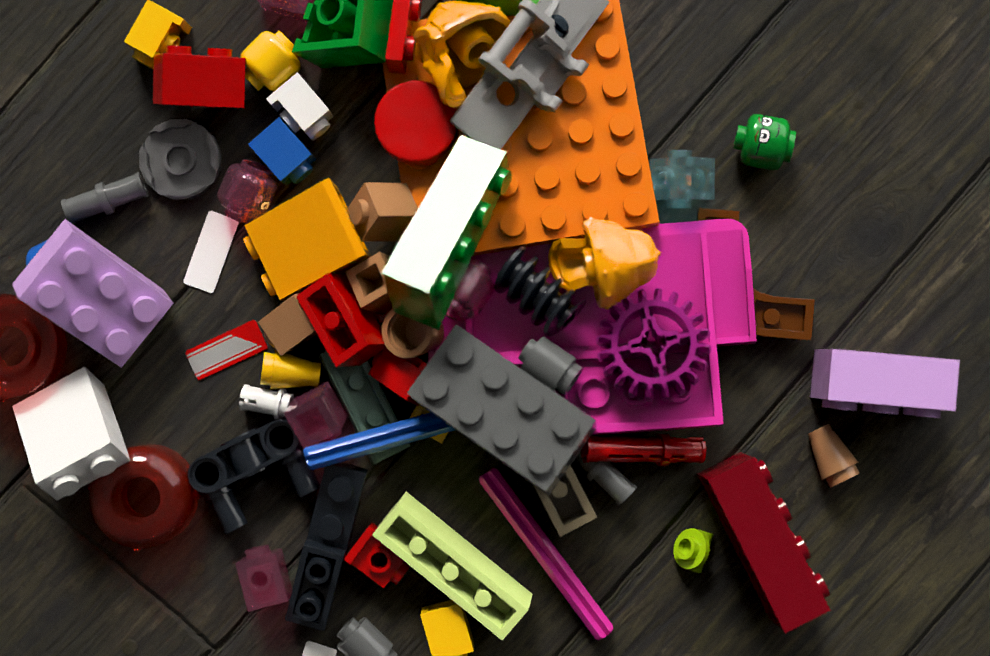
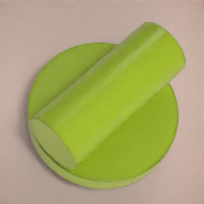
M693 528L682 531L676 538L673 549L677 564L684 569L701 573L704 563L708 559L710 544L714 534Z

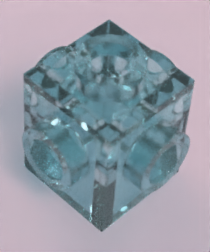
M668 150L667 158L650 159V172L655 199L667 201L668 209H690L691 201L714 200L715 158L692 157V150Z

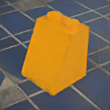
M330 178L319 182L244 225L249 235L243 238L244 243L253 260L260 258L266 270V273L262 274L261 278L271 297L278 295L279 300L286 301L292 295L307 289L325 274H344L347 270L371 257L365 243L360 241L356 228L350 220L348 207L339 188Z

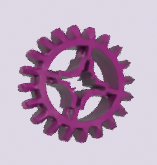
M660 288L655 289L654 300H647L644 289L638 290L639 303L634 304L629 296L622 300L626 311L623 312L616 306L609 308V313L616 322L603 319L600 323V327L610 333V335L597 336L596 341L598 345L609 347V349L597 354L598 361L613 362L606 366L603 373L605 377L613 376L616 373L620 374L614 383V387L617 390L623 388L627 381L631 383L628 396L632 399L637 396L639 388L646 389L645 402H652L653 390L659 389L662 401H669L670 392L668 387L673 386L676 393L682 396L685 394L686 389L681 380L684 378L689 384L696 385L699 378L691 369L705 371L708 364L703 359L698 358L697 355H709L711 346L698 343V341L707 339L710 336V331L705 328L695 330V327L703 322L704 316L699 313L689 318L687 314L691 311L693 303L688 300L681 308L675 306L679 296L676 292H672L669 301L665 302L661 301L662 289ZM653 314L663 315L672 319L684 332L678 333L677 330H662L657 325ZM640 317L642 323L641 335L634 340L628 341L626 345L618 346L619 337L623 329L632 320ZM648 327H650L652 337H655L657 343L664 342L666 344V347L660 346L659 364H657L655 354H652L650 348L641 347V344L647 345ZM688 344L689 351L685 362L675 372L667 375L665 356L671 351L678 350L679 346ZM630 357V360H645L650 365L654 378L635 373L622 359Z

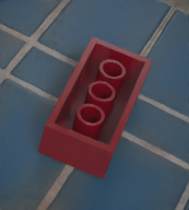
M739 452L697 473L769 619L784 633H787L831 611L825 598L830 596L828 587L819 573L814 574L808 566L806 560L811 558V554L800 535L795 536L790 530L787 522L792 520V516L781 497L777 499L772 494L768 485L773 483V478L763 460L757 461L755 457Z

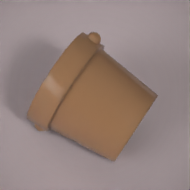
M393 309L386 315L381 326L382 339L386 348L393 355L401 358H417L427 352H431L438 348L444 337L443 323L439 330H436L395 313Z

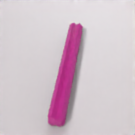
M492 468L484 473L479 479L480 484L596 640H601L613 631L612 623L499 470Z

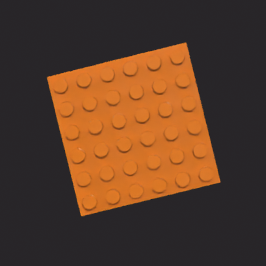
M608 0L609 4L572 52L571 56L577 60L582 59L589 66L581 76H568L555 93V96L562 100L555 112H548L533 105L501 150L507 152L509 171L512 172L511 182L505 194L500 195L493 210L491 220L485 228L473 256L518 249L521 246L532 247L550 244L559 238H585L583 221L588 220L590 217L616 222L627 230H637L659 225L660 221L619 0ZM506 16L511 22L515 18V16ZM427 19L412 22L411 36L419 27L426 26ZM528 27L502 62L508 68L532 38L533 32L530 27ZM416 55L414 61H407L405 74L389 73L387 63H383L387 92L396 85L407 81L420 80L435 83L429 73L422 68L424 63L418 61ZM478 82L474 83L473 85L467 88H463L466 97L470 94V92L473 90V88L476 86ZM503 82L496 91L498 101L504 106L510 105L515 98L514 88L508 82ZM459 129L452 147L435 164L429 166L412 165L398 161L401 183H407L417 208L423 202L460 135L467 137Z

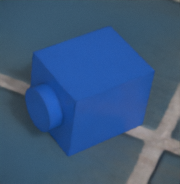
M280 117L248 144L286 186L291 181L295 185L300 183L313 171L311 164L316 158Z

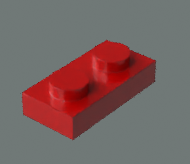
M393 0L385 57L389 73L405 74L407 61H414L416 41L411 36L412 22L420 21L422 0Z

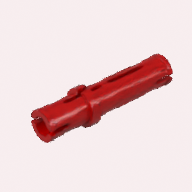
M659 433L656 437L591 436L581 449V457L583 462H656L658 466H668L670 463L677 462L703 463L706 458V442L703 441V437L676 438L670 437L669 434Z

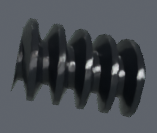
M521 246L507 259L500 269L494 289L497 293L508 291L506 300L510 304H516L521 301L518 310L522 315L533 312L531 318L533 325L539 326L546 322L543 332L547 337H551L564 330L579 315L586 304V299L574 306L572 300L576 291L571 289L563 295L559 293L564 280L559 278L549 284L547 279L551 269L547 267L536 273L534 269L539 258L535 256L524 262L522 258L526 247Z

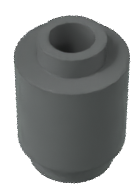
M544 336L538 342L531 339L518 357L523 362L521 366L523 371L552 391H558L564 396L570 391L583 371V367L576 363L577 358Z
M353 617L336 635L340 639L337 648L345 656L398 655L392 649L393 643L366 617L359 621Z

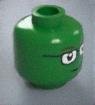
M753 114L748 118L746 126L738 125L733 149L741 150L740 158L746 166L773 171L778 170L783 162L790 163L796 131L790 130V124L786 119Z

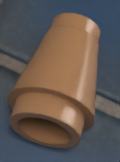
M830 424L807 434L811 441L810 444L821 480L826 479L830 488L860 474L855 465L858 463L857 459L836 432L832 430Z

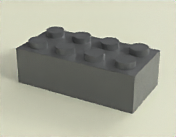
M458 325L454 326L407 392L416 403L548 496L597 428L595 419Z

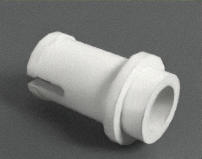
M245 384L240 394V398L245 399L244 401H239V409L274 415L275 420H280L282 417L289 418L293 408L294 395L287 393L285 388L273 391Z

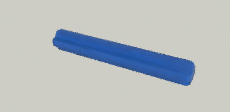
M427 413L304 448L303 454L307 467L310 470H315L454 431L455 429L432 413Z

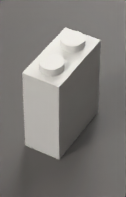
M85 366L12 406L35 483L56 500L74 494L79 488L101 476L112 473L117 467L130 461L105 385Z

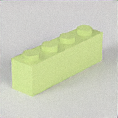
M407 491L373 533L376 539L501 640L508 635L529 610L533 595L530 591Z

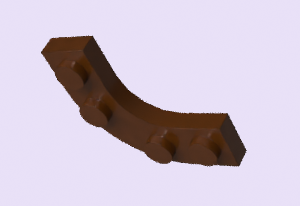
M698 208L696 221L734 219L739 221L740 211ZM753 288L756 335L811 340L814 299L772 296L758 292Z

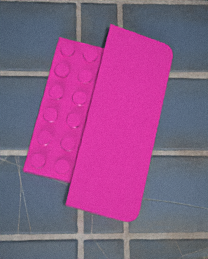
M734 219L664 223L655 227L637 229L650 235L655 248L660 251L656 275L648 283L636 288L629 297L633 303H639L638 290L641 289L645 290L647 300H654L656 288L662 289L661 301L665 302L669 301L672 292H676L679 296L675 306L681 308L689 300L693 303V307L687 316L690 318L699 313L704 316L703 322L696 326L695 330L705 328L710 331V336L707 339L698 341V343L711 346L709 355H697L698 358L703 359L708 364L706 370L698 371L693 368L691 369L699 380L696 385H692L683 378L681 381L685 386L686 392L682 396L676 393L673 386L668 387L670 392L669 401H662L659 389L653 390L652 402H645L646 389L639 388L637 396L632 399L628 396L631 383L627 381L620 390L614 387L616 379L620 376L619 373L605 377L603 370L613 362L598 361L597 354L609 349V347L598 345L596 340L597 336L610 335V333L600 327L601 321L604 319L616 322V320L610 315L609 309L606 310L605 308L598 307L594 297L593 286L587 285L575 290L576 293L572 304L575 306L586 299L584 308L564 330L551 337H547L543 332L546 322L535 326L531 322L533 312L527 315H522L518 309L521 301L516 304H510L506 300L508 291L497 293L494 289L497 275L507 259L517 249L472 256L442 322L444 326L442 343L454 326L458 325L521 369L523 362L518 357L526 344L531 339L538 342L543 336L577 358L576 363L583 367L579 378L565 396L558 391L555 393L596 420L597 428L592 435L723 426L717 347L756 344L757 342L748 232L742 223ZM553 243L526 247L522 260L526 262L536 256L539 260L534 271L536 273L549 267L548 254ZM551 272L547 279L549 284L555 281ZM562 287L559 291V293H561L562 295L568 292ZM622 300L621 302H618L616 305H614L621 309L623 312L626 311V309L623 306ZM653 314L657 325L662 330H677L678 333L684 332L672 319L663 315ZM640 317L632 320L623 329L619 337L618 346L626 345L628 341L634 340L641 335L642 323ZM648 327L647 345L641 344V347L650 348L652 354H655L657 364H659L660 346L666 347V344L664 342L657 343L655 337H652L650 327ZM441 344L438 346V348L432 350L431 352H428V363L434 356L436 351L439 349ZM688 344L679 346L678 350L671 351L665 356L667 375L675 372L685 362L689 351ZM630 357L622 359L635 373L654 378L651 367L645 360H630Z

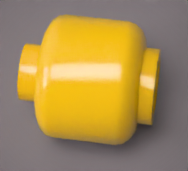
M279 30L275 34L269 31L260 33L240 54V58H245V78L258 91L263 86L270 91H276L301 69V64L298 60L299 56L292 53L294 44Z

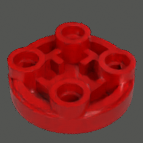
M420 80L407 81L390 89L380 100L375 112V131L383 149L394 159L412 165H433L449 151L455 142L458 128L450 123L449 120L457 110L456 107L443 104L435 84Z

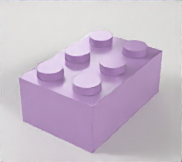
M66 219L59 225L12 284L18 299L121 368L173 305L172 300L161 287Z
M815 349L810 398L822 399V407L857 411L858 402L863 403L862 411L899 414V406H903V414L941 418V410H956L960 360L839 349Z

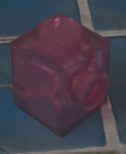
M328 381L292 399L284 412V416L303 448L338 437L342 433L341 429L348 417Z
M269 544L245 550L246 557L240 559L235 564L248 612L289 601L292 587L282 548L270 551Z

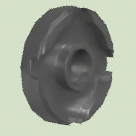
M170 119L156 125L149 132L150 135L146 138L145 143H142L139 151V168L146 183L158 194L173 200H191L205 194L216 183L222 168L221 150L215 137L202 125L188 119Z

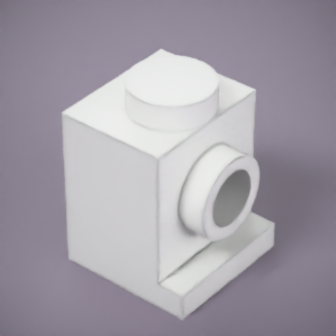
M298 72L266 98L277 112L282 107L285 108L279 115L295 133L302 128L312 141L319 138L331 126L328 121L334 116Z

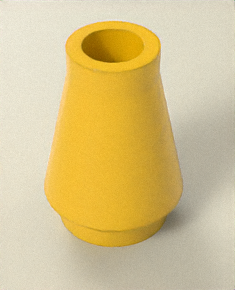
M276 349L274 353L264 352L260 385H269L270 390L305 386L318 387L321 363L312 362L288 353L281 356Z

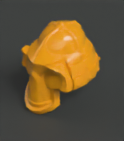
M466 1L440 2L428 16L426 26L419 27L413 34V39L416 41V58L424 63L422 68L433 78L443 104L450 107L462 105L467 98L463 88L478 82L484 75L483 71L486 68L479 62V57L483 52L491 50L511 22L501 11L500 7L483 3H468Z
M592 217L583 221L584 239L559 238L553 242L549 249V267L555 280L559 278L564 280L561 287L569 291L587 285L593 286L594 297L598 307L605 308L606 310L630 296L636 288L648 283L656 275L660 251L655 248L650 235L640 230H627L616 222L593 219Z

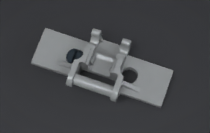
M522 0L518 5L520 11L491 50L483 52L479 57V62L486 68L483 71L484 75L449 122L468 138L501 150L533 105L544 111L555 112L562 103V100L555 96V93L568 76H581L589 66L586 61L582 59L577 60L571 54L604 11L609 1L539 0L535 4L531 0ZM528 27H530L533 32L532 38L508 68L502 62ZM503 82L510 83L515 91L513 102L507 106L501 104L496 96L497 88Z

